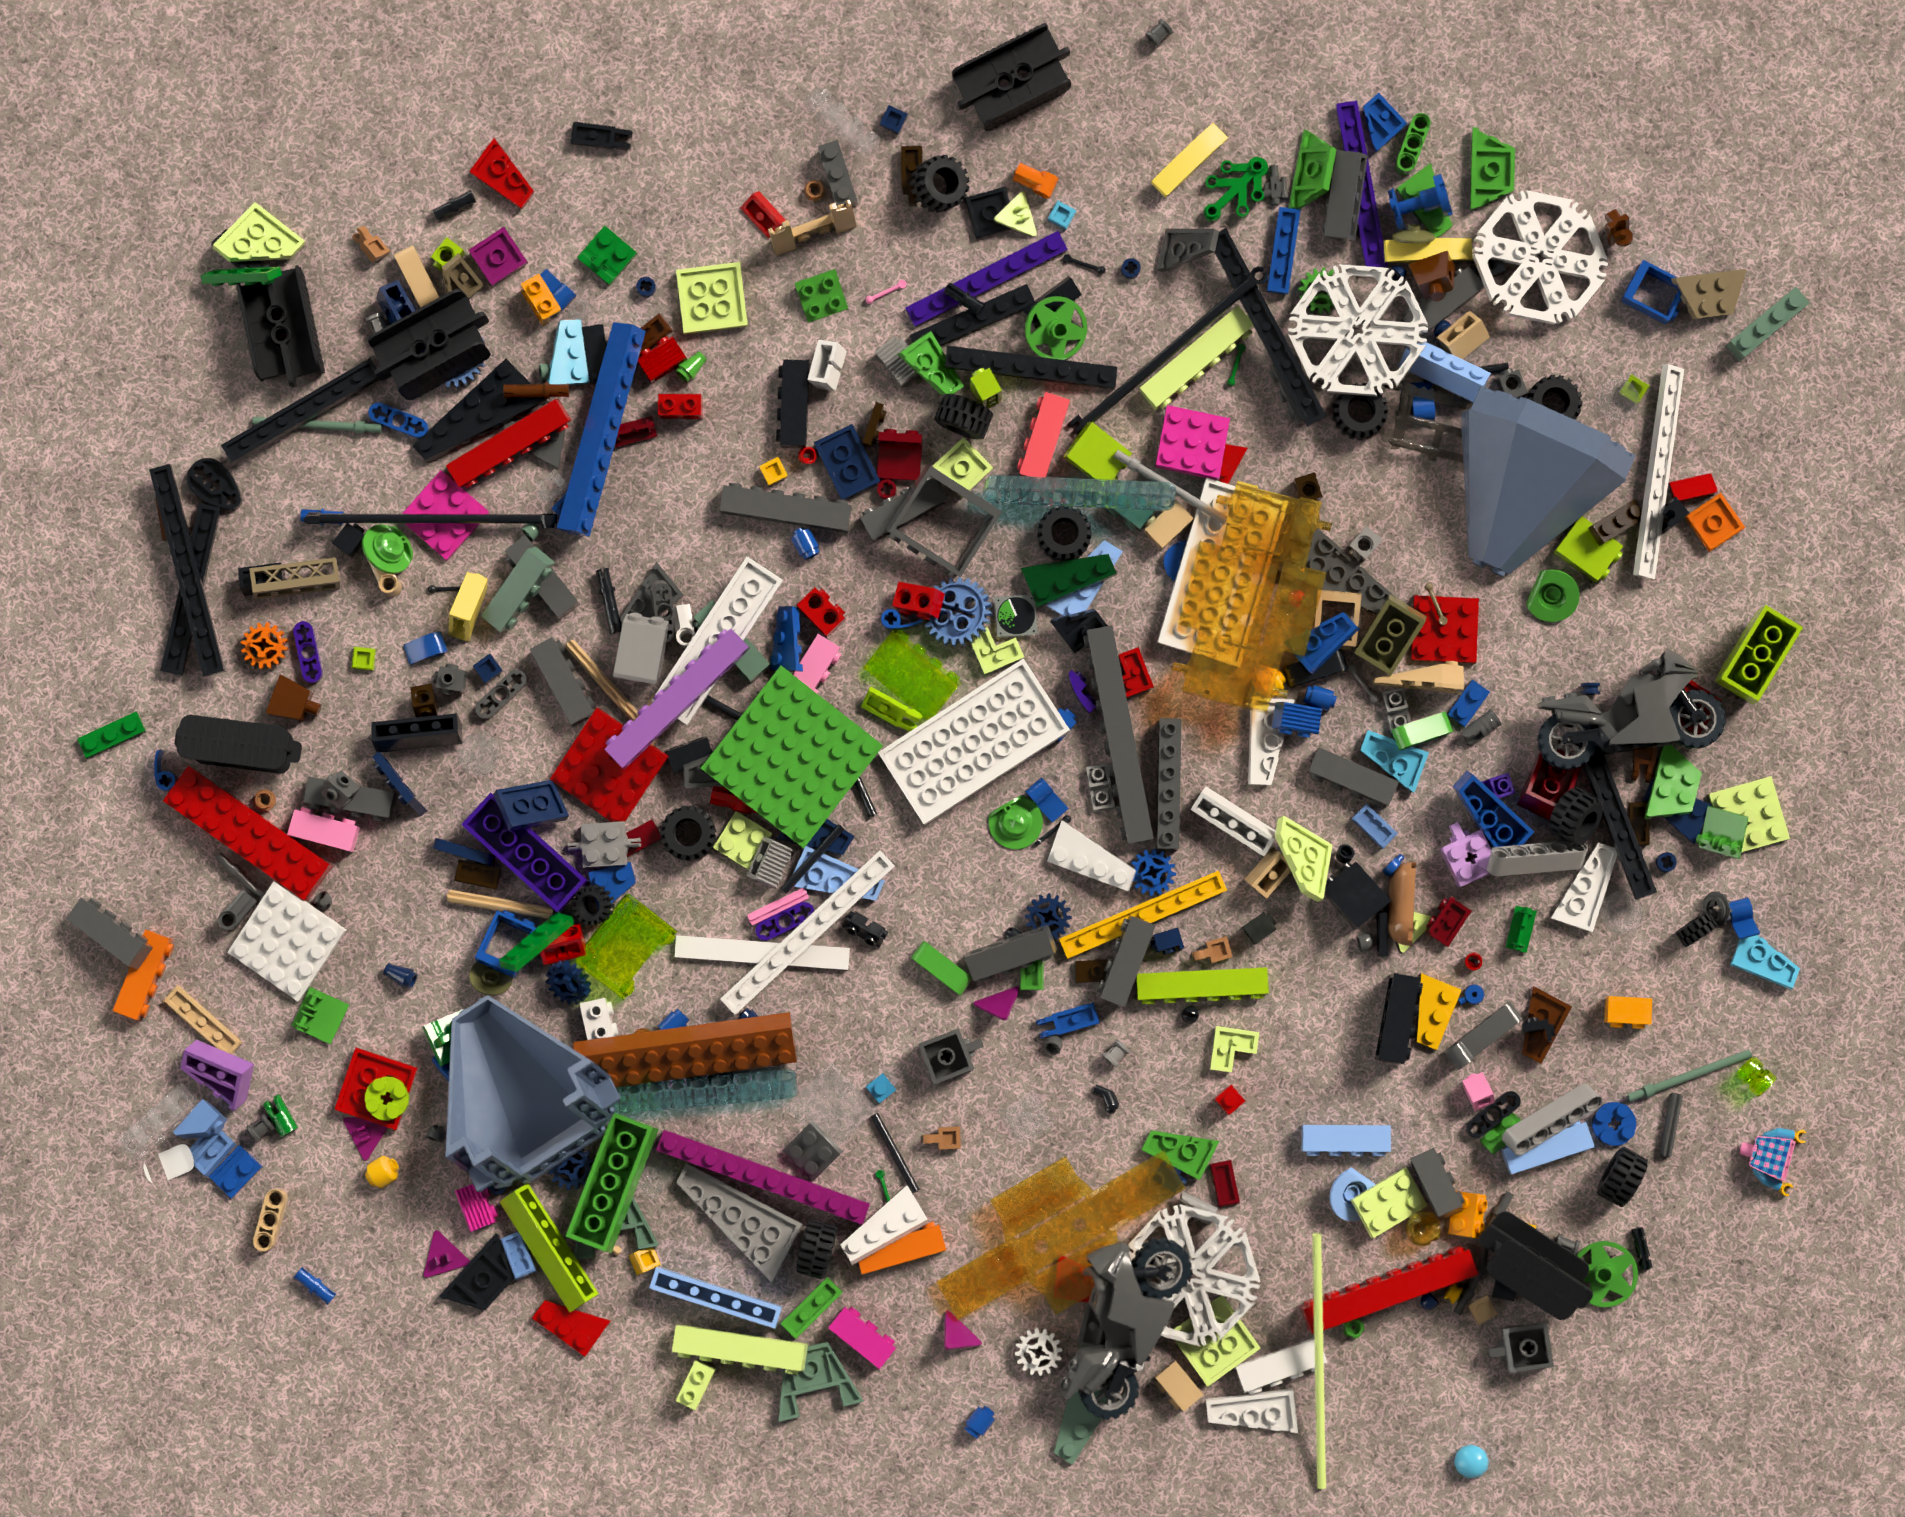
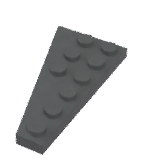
M1295 508L1270 568L1319 590L1361 593V608L1377 614L1389 594L1394 595L1370 576L1363 567H1360L1344 550Z

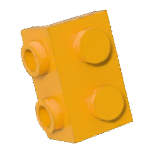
M1460 1191L1465 1201L1462 1204L1463 1211L1450 1217L1448 1234L1479 1238L1485 1228L1483 1218L1484 1212L1487 1210L1486 1195Z

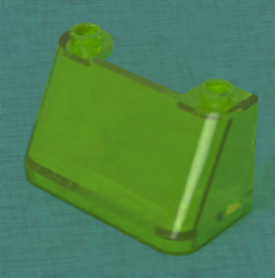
M629 893L623 896L612 910L614 911L613 914L609 915L610 918L604 921L586 943V955L577 957L575 960L586 972L623 1000L626 996L628 997L633 993L635 981L632 978L657 946L671 944L675 939V934L678 932Z

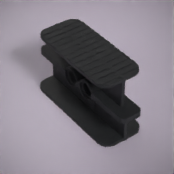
M1043 23L968 60L966 63L960 64V66L954 68L951 74L953 81H955L963 96V99L957 102L959 110L973 105L984 125L985 131H991L993 128H997L999 125H1003L1005 122H1009L1011 119H1015L1017 116L1066 93L1071 88V80L1068 79L1059 61L1070 55L1069 48L1065 47L1059 50L1048 29L1047 23ZM1020 70H1026L1029 72V75L1026 78H1021L1017 73ZM1006 79L1010 82V85L1004 88L998 83L1000 80Z
M295 265L293 269L281 271L282 275L275 278L274 282L262 285L261 282H257L252 285H236L252 365L258 380L263 382L266 378L286 374L291 388L297 387L295 377L317 372L325 373L305 275L298 265ZM275 312H283L280 320H273ZM281 332H287V338L284 341H278L277 339Z
M462 290L450 291L448 294L437 298L435 301L417 309V311L406 315L404 318L386 326V328L369 337L368 343L381 365L374 370V373L380 381H384L392 376L399 393L406 400H415L423 394L434 390V388L452 380L454 377L465 373V371L483 363L490 357L491 353L478 331L479 328L489 323V319L484 312L475 314L469 298ZM441 338H445L443 343L437 344ZM426 348L423 354L418 355L421 349Z
M186 715L182 718L176 730L174 741L177 752L181 757L196 759L201 764L277 774L285 773L289 769L290 763L299 762L302 750L301 743L293 741L292 735L282 726L199 715Z
M1508 1211L1499 1213L1479 1236V1243L1494 1253L1487 1263L1488 1274L1558 1320L1570 1318L1576 1309L1585 1308L1593 1298L1592 1290L1582 1284V1281L1589 1273L1588 1264L1513 1213Z

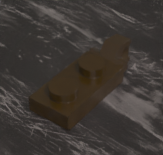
M901 146L903 195H908L909 206H917L915 201L917 197L915 194L912 195L911 190L914 187L910 186V181L914 179L911 176L916 171L915 168L923 162L922 146Z

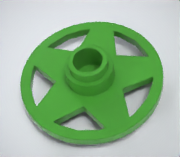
M1061 296L1048 297L1038 302L1029 312L1025 323V336L1028 345L1035 354L1044 358L1065 360L1073 356L1082 347L1087 335V320L1083 310L1074 301ZM1054 301L1064 302L1055 312L1044 306ZM1074 309H1076L1080 316L1082 328L1071 322ZM1036 314L1040 326L1030 333L1031 322ZM1067 340H1079L1073 349L1065 353ZM1048 343L1052 356L1042 353L1035 345Z
M1598 1241L1587 1245L1577 1256L1581 1258L1591 1249L1592 1264H1588L1589 1273L1583 1280L1591 1283L1593 1298L1589 1303L1599 1307H1612L1621 1304L1631 1296L1637 1285L1638 1268L1635 1259L1626 1248L1615 1242ZM1603 1246L1614 1247L1624 1254L1610 1258ZM1632 1264L1633 1281L1630 1286L1622 1274ZM1609 1290L1622 1295L1617 1300L1601 1302Z

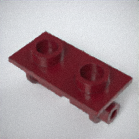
M649 416L620 424L615 446L620 447L658 437L653 417Z

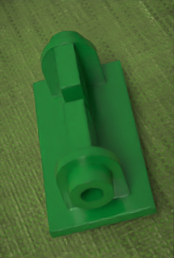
M1515 906L1505 948L1527 953L1537 911L1528 907Z

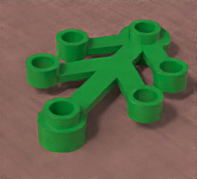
M1254 157L1248 163L1236 164L1225 160L1221 163V172L1223 174L1229 175L1232 172L1246 173L1241 178H1217L1214 175L1206 178V187L1210 190L1231 187L1215 204H1209L1205 207L1204 217L1208 222H1217L1221 217V210L1237 194L1238 206L1236 214L1239 218H1246L1249 215L1247 184L1252 179L1254 182V190L1251 193L1252 201L1254 203H1261L1264 200L1262 177L1268 171L1266 160L1261 157ZM1255 164H1260L1261 169L1256 170L1253 168V166ZM1225 165H1230L1231 169L1226 171L1223 169V167ZM1210 180H1215L1216 184L1211 186L1208 184V182ZM1256 193H1260L1262 197L1260 199H1255L1254 195ZM1241 208H1245L1247 212L1245 214H1240L1239 210ZM1210 209H1215L1216 213L1214 215H1211L1208 213V211Z

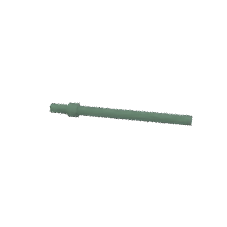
M253 417V425L258 424L267 417ZM309 420L297 427L355 431V434H365V432L382 433V424H366L365 421L350 423Z
M1748 1049L1652 1085L1649 1083L1642 1086V1089L1628 1093V1100L1632 1102L1643 1097L1655 1096L1659 1091L1752 1058V1053Z

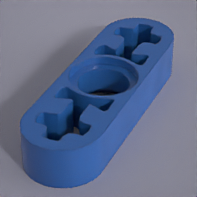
M374 403L369 408L368 414L373 422L411 437L420 439L429 430L425 420L385 404ZM382 408V412L389 415L388 423L385 422L387 420L386 417L379 416L377 419L373 413L374 410ZM397 415H402L405 419L404 424L400 427L393 424V418ZM409 419H412L410 423L416 426L422 423L421 426L424 428V431H419L416 434L414 428L408 427Z

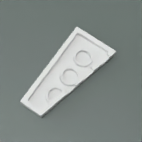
M1250 698L1248 785L1270 786L1272 784L1279 759L1278 755L1284 740V734L1279 733V729L1272 728L1275 702L1294 704V700Z
M1601 843L1596 844L1550 919L1593 932L1617 858L1615 848Z
M906 1186L840 1245L851 1265L929 1222L910 1189Z
M1293 1389L1205 1399L1208 1423L1248 1426L1249 1428H1266L1274 1431L1283 1430L1298 1433Z

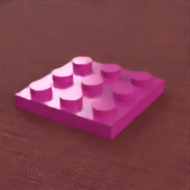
M1167 405L1155 467L1218 481L1230 418Z
M440 470L402 514H490V512ZM481 523L404 524L448 561Z

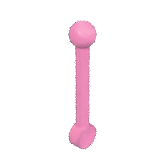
M900 280L897 285L874 296H867L865 301L867 304H872L875 299L896 289H904L907 283L905 280Z

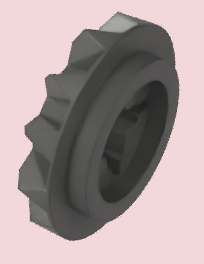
M1720 891L1710 892L1703 901V913L1708 911L1718 926L1725 925L1731 919L1730 912L1733 910L1730 909L1729 904L1731 901L1727 900V894H1721ZM1718 905V907H1721V911L1719 912L1714 907Z

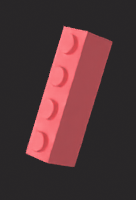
M1045 392L1044 397H1039L1036 406L1039 413L1037 418L1033 417L1029 428L1033 432L1031 438H1026L1023 450H1026L1024 458H1020L1017 470L1020 471L1019 477L1044 484L1070 399Z

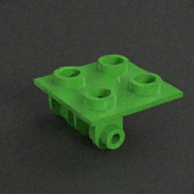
M835 269L795 282L808 323L848 309Z
M1708 806L1702 835L1698 834L1696 842L1700 845L1699 848L1740 859L1749 817Z
M310 987L292 1023V1027L331 1044L349 1004Z

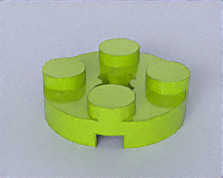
M394 1077L375 1079L368 1086L365 1093L366 1109L375 1118L380 1120L398 1118L407 1110L410 1096L407 1088L402 1081ZM389 1092L393 1101L385 1105L381 1097Z

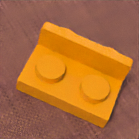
M537 274L521 283L520 291L541 325L545 326L550 323V317L560 312L561 308L541 275Z

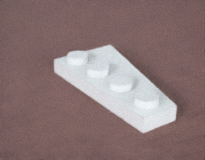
M1061 821L1047 862L1129 891L1136 870L1087 838L1081 832L1075 830L1065 821Z

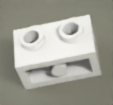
M601 998L580 1003L587 1040L619 1035L617 1024L612 1023L611 1015L614 1014L611 1001L608 1002L607 998Z

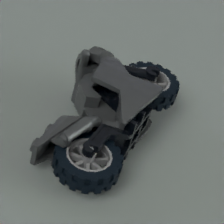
M1666 648L1659 658L1653 659L1652 662L1642 667V675L1632 677L1623 684L1613 706L1607 712L1601 713L1586 695L1577 696L1576 693L1564 694L1562 699L1555 700V696L1542 698V702L1537 704V709L1549 710L1552 712V716L1539 729L1537 736L1538 750L1541 752L1542 758L1550 766H1555L1560 770H1572L1588 762L1595 751L1602 756L1644 748L1668 746L1673 741H1677V744L1686 746L1689 749H1700L1715 742L1723 733L1724 725H1726L1725 710L1722 709L1721 702L1716 700L1715 696L1711 693L1708 694L1703 690H1690L1686 692L1684 687L1691 680L1698 678V670L1681 655ZM1652 671H1655V672H1656V675H1652V674H1648V673H1650V672H1652ZM1695 704H1700V708L1698 709ZM1704 707L1709 711L1710 715L1706 716V713L1703 711ZM1680 717L1685 718V725L1683 727L1680 723ZM1707 719H1711V725L1709 728L1702 722H1705ZM1698 725L1706 731L1704 734L1697 735ZM1693 726V735L1687 733L1684 729ZM1557 727L1560 728L1562 736L1553 734ZM1564 727H1570L1572 729L1570 730V732L1566 733ZM1551 738L1558 740V745L1554 748ZM1561 746L1565 747L1564 756L1556 752ZM1569 747H1572L1577 754L1568 756Z
M1167 1238L1151 1239V1242L1143 1243L1141 1245L1142 1248L1136 1250V1256L1134 1259L1132 1258V1261L1129 1257L1130 1247L1123 1241H1117L1114 1244L1100 1247L1086 1255L1087 1262L1093 1266L1083 1269L1082 1273L1086 1277L1091 1276L1095 1284L1091 1292L1089 1305L1106 1334V1344L1084 1347L1077 1351L1076 1356L1069 1363L1067 1377H1064L1061 1381L1060 1392L1064 1398L1069 1400L1078 1390L1084 1406L1098 1418L1102 1417L1109 1420V1418L1113 1417L1117 1419L1119 1415L1127 1414L1129 1412L1128 1409L1130 1407L1133 1408L1135 1405V1398L1137 1399L1139 1395L1137 1391L1139 1384L1134 1373L1143 1370L1145 1362L1150 1361L1151 1357L1149 1354L1154 1346L1157 1345L1158 1339L1174 1309V1303L1169 1300H1163L1162 1297L1171 1298L1173 1294H1179L1181 1289L1187 1286V1280L1191 1277L1192 1272L1190 1268H1192V1264L1189 1260V1255L1174 1240H1168ZM1165 1253L1163 1259L1160 1256H1157L1159 1254ZM1169 1256H1173L1175 1261L1166 1264ZM1175 1266H1176L1175 1272H1174V1274H1172V1273H1171V1272L1173 1271L1172 1267H1175ZM1159 1278V1283L1152 1282V1280ZM1096 1390L1102 1391L1096 1397H1094V1392ZM1104 1396L1107 1397V1403L1099 1402Z

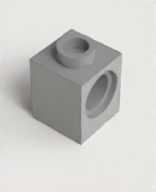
M1366 526L1348 546L1349 554L1355 560L1359 561L1361 559L1364 562L1382 542V539ZM1359 541H1366L1369 544V549L1367 551L1360 550L1358 547Z

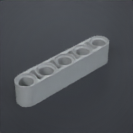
M1564 841L1494 847L1491 850L1486 869L1495 876L1581 869L1588 847L1585 843L1579 847H1572Z
M1582 1084L1508 1128L1503 1133L1502 1141L1516 1155L1525 1154L1596 1111L1602 1104V1097L1588 1084Z

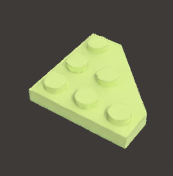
M255 202L213 244V249L229 262L291 259L305 245V241Z
M1285 816L1278 818L1275 838L1301 893L1316 902L1323 900L1332 844Z

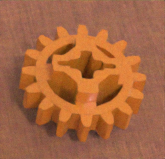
M266 622L265 627L261 623H257V629L250 626L251 633L243 634L247 640L241 641V644L246 646L241 652L248 654L244 659L246 661L252 660L251 665L254 667L259 663V668L262 670L265 665L272 669V663L279 666L280 662L278 659L286 658L283 655V651H289V648L284 646L285 643L289 642L288 639L282 638L285 634L284 631L277 632L279 627L276 625L271 629L269 622ZM261 633L260 637L253 640L257 634ZM272 633L276 636L278 643L272 641ZM266 641V643H268L272 647H266L263 650L261 647L257 645L264 644ZM251 648L256 649L258 652V659L253 655ZM273 652H277L272 658L268 659L269 655H271Z

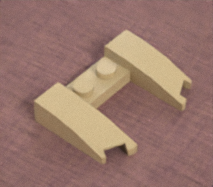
M850 200L846 201V206L844 204L836 206V203L830 204L829 215L791 228L789 221L786 220L782 222L783 226L775 229L776 232L772 228L768 229L776 256L797 249L796 240L799 242L806 241L811 238L810 235L817 232L819 235L831 231V227H834L836 233L839 234L857 227Z

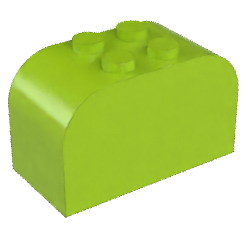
M1764 605L1758 609L1747 624L1716 676L1715 682L1752 705L1759 702L1803 627L1769 606Z

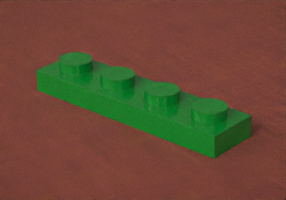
M280 267L213 269L200 276L202 284L211 283L212 286H220L224 283L233 286L244 282L245 285H252L257 282L265 285L273 283L274 279L281 276L282 273Z
M558 912L551 915L548 920L538 926L526 938L522 939L512 950L508 951L499 960L500 966L511 971H519L574 924L572 916Z

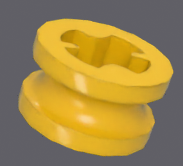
M1457 1283L1451 1284L1443 1297L1444 1299H1450L1452 1304L1456 1302L1463 1291V1287L1456 1286Z

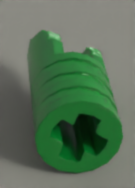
M278 1094L274 1096V1102L280 1113H277L271 1102L266 1101L263 1103V1106L282 1138L297 1130L298 1126L282 1097Z

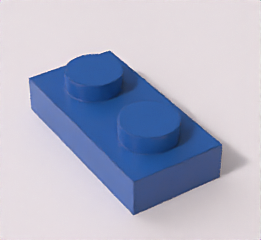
M1472 679L1447 716L1465 728L1490 691Z

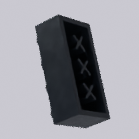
M1397 973L1390 974L1375 1060L1399 1065L1409 1061L1411 1048L1408 1047L1410 1039H1413L1415 1026H1412V1021L1414 1017L1417 1018L1419 1010L1416 998L1421 996L1423 983H1419V977Z

